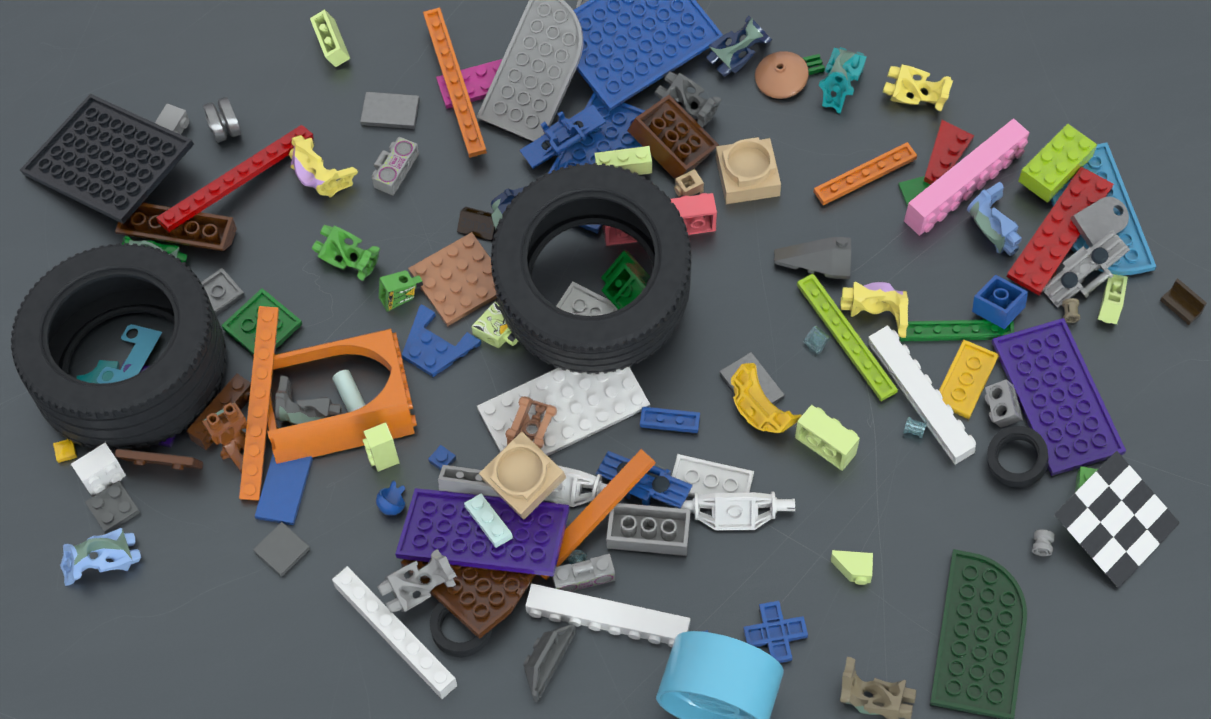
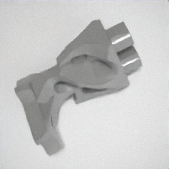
M438 549L432 552L430 561L418 570V563L415 561L384 577L385 581L377 586L382 596L392 592L395 599L386 603L390 613L399 610L405 612L431 597L430 591L439 584L445 583L447 587L456 585L453 580L456 574L452 570L447 557L441 555ZM407 571H413L412 576L407 579L404 577ZM422 576H428L430 578V582L427 584L421 583L420 578ZM415 591L421 592L418 598L413 597Z

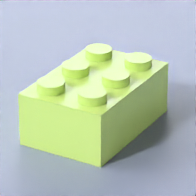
M811 405L797 421L795 438L843 471L856 455L860 439L853 430L843 427L837 419L827 416L821 408Z

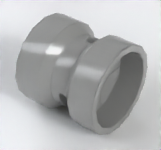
M1036 530L1034 532L1035 543L1033 544L1032 552L1039 556L1052 555L1053 547L1051 543L1054 542L1055 534L1048 530Z

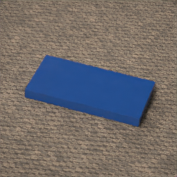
M274 454L272 455L256 509V519L294 525L313 460L312 456L277 464Z

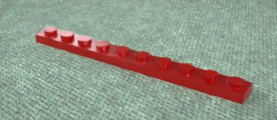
M303 125L298 126L156 217L157 222L168 232L172 231L287 157L290 151L294 149L292 138L301 135L305 140L309 138L313 140V133Z

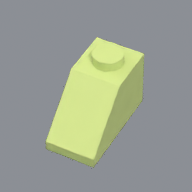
M832 550L831 562L850 582H855L858 585L871 583L873 553Z

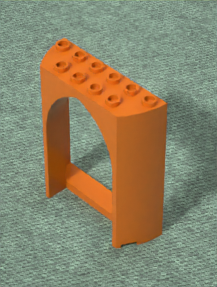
M390 328L274 355L273 370L336 355L356 354L370 357L380 362L391 372L384 389L367 405L345 414L279 429L271 392L268 414L269 431L267 432L277 464L364 446L362 440L365 439L364 431L383 423L387 424L393 439L415 434L414 426H417L415 415L410 414L413 405L396 332L392 333Z

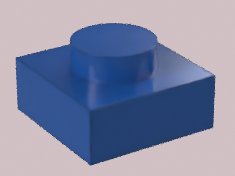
M440 445L428 460L441 471L443 465L450 466L456 460V455Z

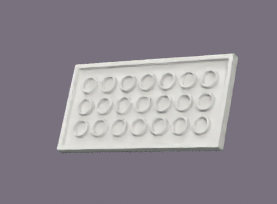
M630 367L623 370L617 369L616 372L605 374L604 372H599V374L583 372L579 374L578 372H570L568 369L565 371L557 368L478 405L477 409L501 452L507 446L505 433L509 428L511 429L520 407L518 402L522 396L555 406L557 414L552 417L551 423L547 427L543 438L544 446L541 448L549 456L641 412L642 407H650V403ZM533 404L528 413L530 420L533 415H536V405ZM546 411L544 412V414L540 415V422H542ZM534 425L528 426L526 429L529 434H534L538 430Z

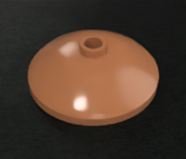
M788 51L775 52L766 56L758 64L755 72V80L759 90L763 94L776 99L796 95L805 87L809 77L808 66L804 59Z

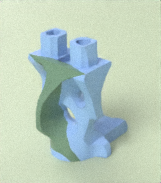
M119 528L104 535L92 536L87 541L78 545L64 544L60 567L64 573L65 586L74 584L75 580L81 578V572L88 568L98 569L99 572L115 569L128 571L131 564L139 562L141 558L138 549L129 550L128 547L135 544L134 533H124L123 529ZM91 552H96L98 554V557L96 559H91L89 554ZM106 559H112L114 562L109 563Z

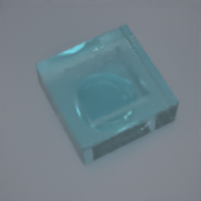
M814 326L803 342L816 353H820L831 337L819 327Z

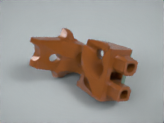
M234 402L228 403L217 413H211L202 423L215 444H222L223 449L220 454L222 460L231 458L242 474L244 455L240 451L244 449L246 433L242 429H246L247 421Z

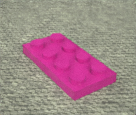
M502 59L461 70L471 102L485 99ZM443 75L437 76V83L446 109L452 108Z

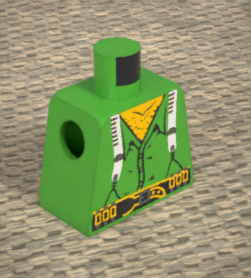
M405 270L380 277L378 298L385 310L390 311L412 300L415 288L423 286V281L419 275L411 278L408 271Z

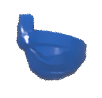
M393 480L389 488H383L379 491L376 505L381 513L396 515L403 510L405 501L401 493L405 490V485L396 488V482Z

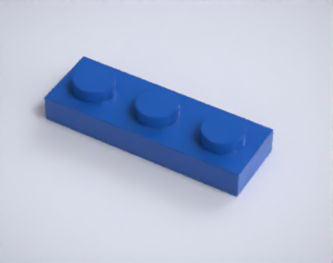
M642 407L640 427L698 433L700 413Z

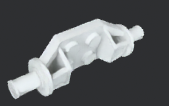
M558 466L564 471L566 479L544 500L575 507L593 501L608 484L602 483V475L600 474L594 476L579 470ZM582 488H592L591 493L581 494Z
M695 492L693 500H685L681 509H690L695 514V520H700L714 530H756L770 519H775L777 511H795V499H777L775 492H771V494L751 492L698 495V492ZM770 507V511L758 515V508ZM700 508L711 509L712 516L700 512Z

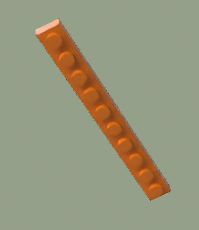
M436 8L424 11V19L468 156L471 158L486 154V147L441 9Z
M259 306L240 500L259 501L261 494L279 315L278 307Z

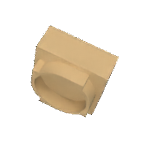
M759 137L737 141L734 144L716 146V162L726 204L780 196L781 181L770 138L759 140Z
M523 432L515 437L479 473L482 480L523 520L566 479L564 471Z

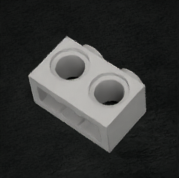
M1006 379L985 387L987 393L985 400L990 406L991 412H989V416L993 423L1002 428L1023 420L1012 383ZM1007 410L1006 414L1002 416V413Z

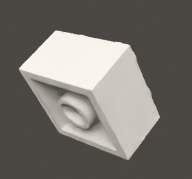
M103 443L71 464L92 497L117 481H121L126 476L106 443Z

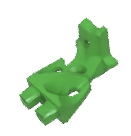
M324 225L320 234L327 237V240L324 244L316 240L312 249L319 254V258L341 269H345L346 266L355 268L359 271L357 274L358 278L364 281L377 264L380 248L377 246H372L367 250L358 248L362 239L335 225L333 227ZM350 238L353 240V244H346L345 239ZM351 253L357 254V261L354 262L350 259ZM337 255L342 257L341 262L336 261L335 257Z

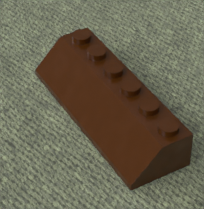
M142 203L124 224L118 222L115 230L116 234L224 251L232 245L237 228L233 217L200 212L168 232L157 222L156 217L172 207Z

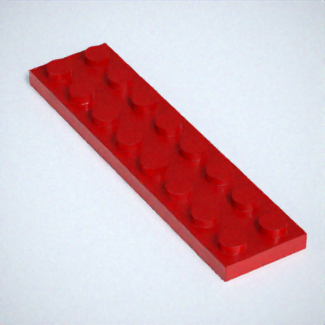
M1080 167L1006 277L1040 296L1081 235L1071 217L1098 200L1107 197L1114 184Z

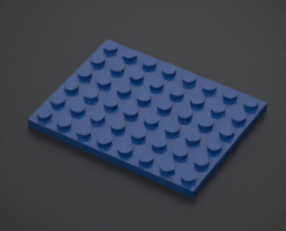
M589 0L573 10L580 21L583 31V51L576 69L609 111L710 48L709 46L714 41L723 36L696 0Z

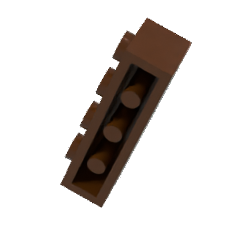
M236 373L187 430L191 441L207 450L214 441L206 431L202 421L211 413H217L222 410L228 403L235 402L241 411L249 401L251 382Z

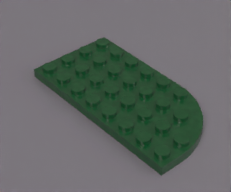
M955 549L952 551L930 705L1000 719H1014L1027 623V606L1024 594L1016 579L1002 565L986 556Z

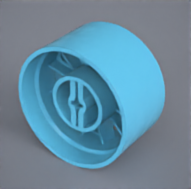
M683 632L675 637L656 700L663 709L679 719H770L784 670L781 664L771 655L743 641L709 632Z

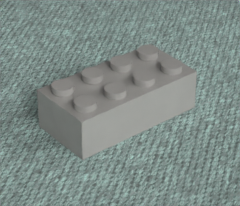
M618 503L609 513L606 539L607 548L687 556L691 510Z

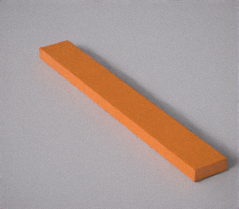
M642 449L565 529L556 567H559L654 466L656 462ZM541 575L545 580L549 578V576Z

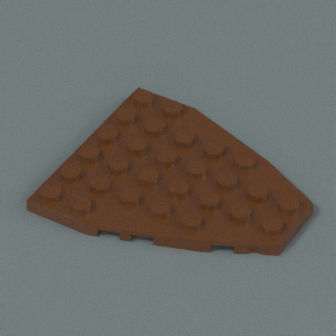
M403 559L401 566L405 567L415 562V560ZM417 561V568L418 570L421 569L422 567L427 565L428 562ZM450 565L456 574V577L453 578L456 585L447 587L445 583L435 586L430 593L480 639L511 614L536 574ZM407 571L410 575H413V571ZM422 576L420 581L423 584H427L430 582V578Z

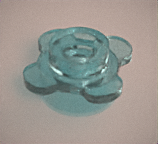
M575 550L569 555L568 561H570L569 564L586 561L588 556L582 550Z

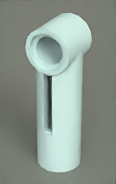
M349 370L339 371L332 377L348 412L366 405Z

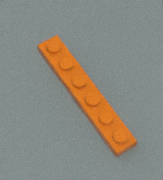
M907 142L815 187L813 192L824 206L916 160L917 154Z

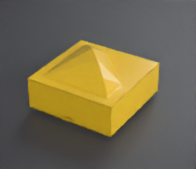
M67 439L53 443L58 463L77 458L75 444L72 440L69 441Z

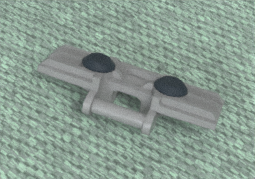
M1112 230L1091 248L1086 249L1083 246L1062 263L1064 266L1063 270L1048 282L1043 292L1057 308L1062 305L1063 300L1073 297L1079 291L1087 298L1091 291L1106 279L1113 277L1108 268L1129 252L1130 249ZM1100 268L1104 271L1083 288L1081 283L1084 281L1083 278L1089 273Z

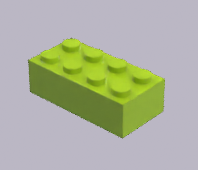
M1067 124L1022 169L1018 182L1048 203L1071 180L1080 167H1083L1093 157L1097 144Z

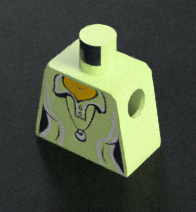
M496 302L471 326L473 336L497 348H500L505 342L512 346L518 342L508 328Z

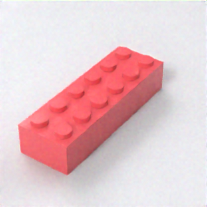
M701 193L695 196H682L671 199V203L675 204L680 212V217L682 216L688 235L716 231L717 210L713 193ZM603 225L606 246L637 242L627 233L617 228Z

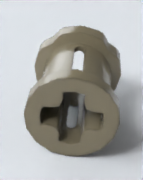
M1074 298L1063 300L1062 306L1065 313L1063 318L1067 323L1078 322L1081 319L1080 314H1078L1079 300Z

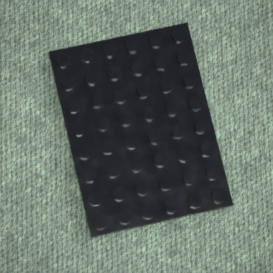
M89 94L20 171L23 175L124 224L192 148L194 143L187 137Z

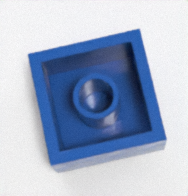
M995 275L974 296L972 312L1005 329L1026 307L1028 291Z

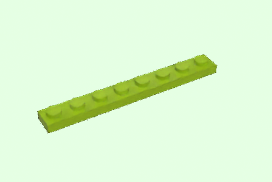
M811 274L798 281L797 286L879 400L882 402L896 394L898 389L815 275Z

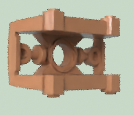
M522 396L519 399L520 407L511 429L509 428L505 433L507 445L523 432L531 441L534 439L533 443L541 449L544 446L543 438L549 423H551L552 417L556 416L557 408ZM533 404L536 405V415H533L530 420L528 413ZM546 411L542 422H540V415L544 414V412ZM528 426H536L537 432L529 434L526 431Z

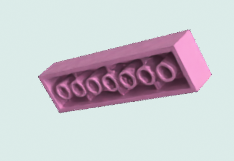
M1013 118L908 203L904 222L919 236L924 232H929L937 221L941 222L951 210L955 211L963 200L967 201L973 195L975 190L982 189L986 181L994 179L1002 168H1008L1012 160L1020 158L1025 152L1024 147L1028 143L1027 139L1030 132Z

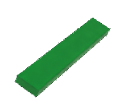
M988 320L908 321L906 338L899 337V341L992 340L993 338L1014 333V323L1012 321L1003 329Z

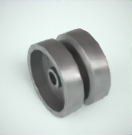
M227 97L218 100L219 112H217L212 102L203 105L207 123L217 143L226 140L227 135L224 130L226 127L230 136L241 135L237 119Z

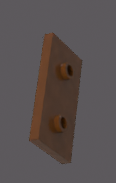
M117 449L115 452V457L132 461L135 465L145 466V463L172 466V469L184 470V467L203 468V462L193 457Z

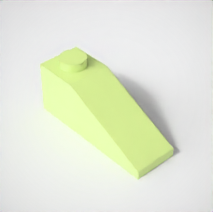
M1113 274L1111 279H1107L1098 320L1117 324L1124 303L1127 276Z

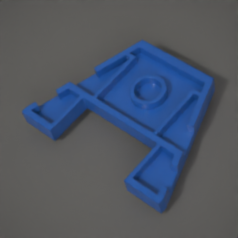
M421 304L404 347L402 358L434 377L451 366L455 360L467 355L468 351L474 347H479L481 340L466 332L458 344L453 346L426 329L436 315L434 311Z

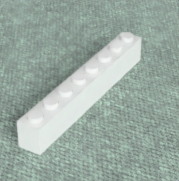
M887 325L868 337V345L953 463L956 465L974 454L976 447L974 438L971 435H967L964 431L965 427L961 420H956L950 405H946L943 402L940 391L932 387L931 379L927 374L924 375L918 361L911 358L908 347L900 343L897 332L891 330Z
M348 566L332 579L335 588L441 699L457 687L455 677L393 613H390L381 600Z
M531 584L526 602V612L535 618L543 616L554 622L566 621L570 625L572 624L577 627L584 625L594 631H600V629L607 630L613 635L625 634L632 639H648L651 643H666L670 647L673 646L675 637L678 634L688 632L690 628V618L536 584Z

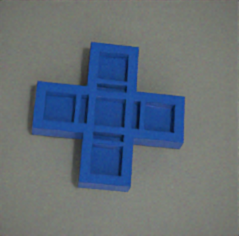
M779 601L759 604L762 624L743 627L746 643L755 647L768 645L769 654L779 663L792 661L789 641L808 638L804 616L784 620Z

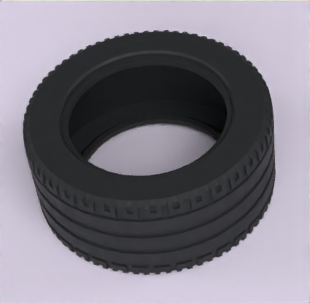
M597 163L576 164V166L568 165L567 168L561 167L559 170H552V173H546L543 177L536 178L535 182H530L527 187L523 188L522 192H519L511 200V205L508 204L502 214V219L500 218L496 227V234L493 237L491 250L492 277L499 308L508 328L522 346L525 345L526 350L531 352L532 355L538 356L541 361L549 365L553 364L554 367L565 371L568 369L570 372H578L579 374L587 372V374L604 372L605 374L616 372L617 369L623 370L624 368L632 367L634 363H640V361L647 359L648 355H653L655 351H658L661 348V344L664 345L672 336V332H675L683 317L689 299L692 261L691 245L686 225L682 216L680 217L679 210L674 203H671L669 196L663 190L660 191L659 187L654 185L652 181H647L646 177L640 176L636 172L632 173L629 169L625 170L620 166L617 168L611 164L610 166L604 163L602 165H597ZM596 224L617 228L633 237L644 248L653 265L651 278L636 299L625 307L608 314L583 316L566 312L554 306L542 296L532 281V272L539 254L553 238L568 229L582 225Z
M116 243V245L108 244L105 247L103 245L99 246V248L94 247L89 251L84 250L81 254L77 253L72 258L70 256L67 258L68 260L61 261L58 266L52 267L53 269L47 271L46 275L42 276L40 281L36 282L34 287L29 290V294L24 297L25 300L21 302V308L17 310L18 315L14 318L15 323H13V330L11 331V350L16 370L47 422L63 437H66L69 441L72 440L75 444H79L82 447L86 446L88 449H95L106 443L112 452H116L117 449L142 450L143 447L149 448L150 445H158L159 442L167 441L166 439L173 438L175 434H180L184 428L187 429L189 424H193L195 419L210 405L211 400L216 396L215 393L220 389L219 385L222 384L224 370L226 369L227 354L222 328L208 294L191 268L179 258H175L174 255H169L166 251L162 252L159 248L154 249L152 246L146 247L143 244L138 246L134 243L132 245H129V243L124 245ZM129 313H149L161 316L174 323L171 340L162 355L146 370L131 378L113 383H89L68 375L69 363L79 342L89 331L108 319Z

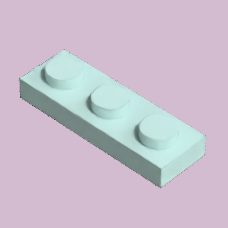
M482 494L464 503L467 511L495 548L513 538L510 530Z

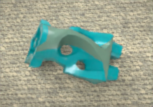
M834 47L825 72L829 74L819 82V87L823 90V107H833L837 113L841 114L846 95H853L854 88L850 82L858 80L861 73H863L867 56L860 52L853 53L847 51V49L842 47ZM831 91L837 93L835 97L831 95Z

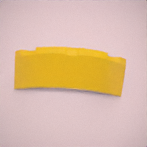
M755 363L741 364L731 377V385L734 386L735 396L733 399L740 414L753 427L761 431L781 433L796 424L801 418V414L793 415L790 411L784 412L769 401L760 386Z

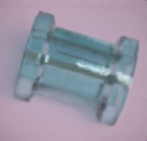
M908 417L903 433H912L922 439L927 422H918Z

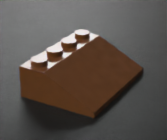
M667 95L637 116L627 130L643 147H650L651 155L674 179L695 169L716 149V146H719L670 95Z

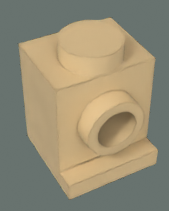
M693 169L675 179L674 190L679 197L693 196L699 192L701 194L704 192V182L696 170Z

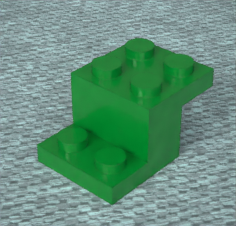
M623 251L601 277L606 283L601 291L619 310L639 296L651 276L628 251Z

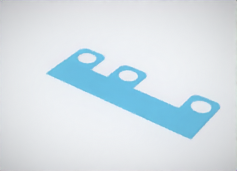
M128 325L121 339L135 343L121 370L105 367L100 372L97 382L113 383L139 374L162 332L137 325ZM130 329L138 330V335L135 338L130 339L126 336ZM127 364H132L124 373V366ZM106 371H112L114 374L113 378L109 381L102 380V375Z

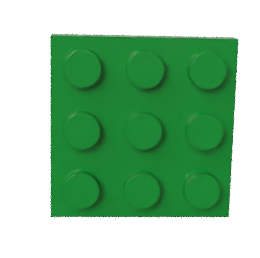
M263 288L221 325L224 331L253 355L259 306L279 308L275 350L302 325V321Z

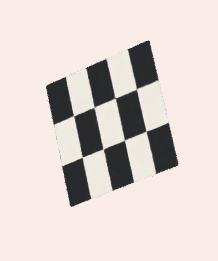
M1118 451L1054 514L1117 587L1124 583L1179 524L1174 515Z

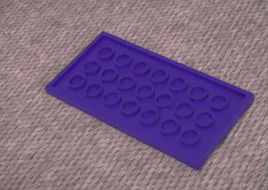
M1064 318L992 339L993 347L998 354L1009 382L1014 385L1017 400L1029 427L1038 432L1046 442L1049 457L1048 469L1051 476L1109 459L1116 451L1120 455L1125 454L1126 449Z
M415 488L395 553L396 558L429 562L432 552L438 549L441 555L447 557L450 565L554 576L570 511L569 505L541 502L523 520L501 497L484 496L513 536L512 539L495 548L465 508L464 503L477 495Z

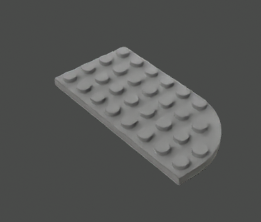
M564 0L528 1L477 114L478 119L532 142L544 135L540 124L546 122L549 127L551 126L583 51V31L580 21L573 9Z

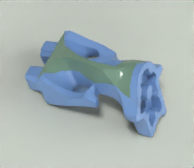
M998 182L991 188L982 190L970 203L967 211L974 217L976 224L982 232L995 244L997 253L1000 254L1005 251L1009 256H1012L1019 250L1017 244L1021 242L1022 237L1017 233L1018 225L1015 221L1010 220L995 207L992 210L990 208L993 203L1003 197L1002 191L1004 187L1001 182Z

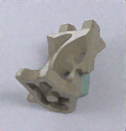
M847 657L842 676L840 702L851 704L860 713L882 715L887 719H911L913 705L903 704V702L914 704L916 690L906 688V680L890 683L874 678L873 681L864 682L856 674L855 659ZM864 692L872 693L873 697H866Z

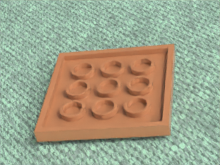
M472 232L408 268L412 277L418 275L423 281V286H420L421 290L447 327L497 298L492 277L491 258Z

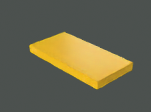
M963 340L939 391L943 397V402L946 405L949 404L955 414L970 419L996 364L998 354L966 340Z

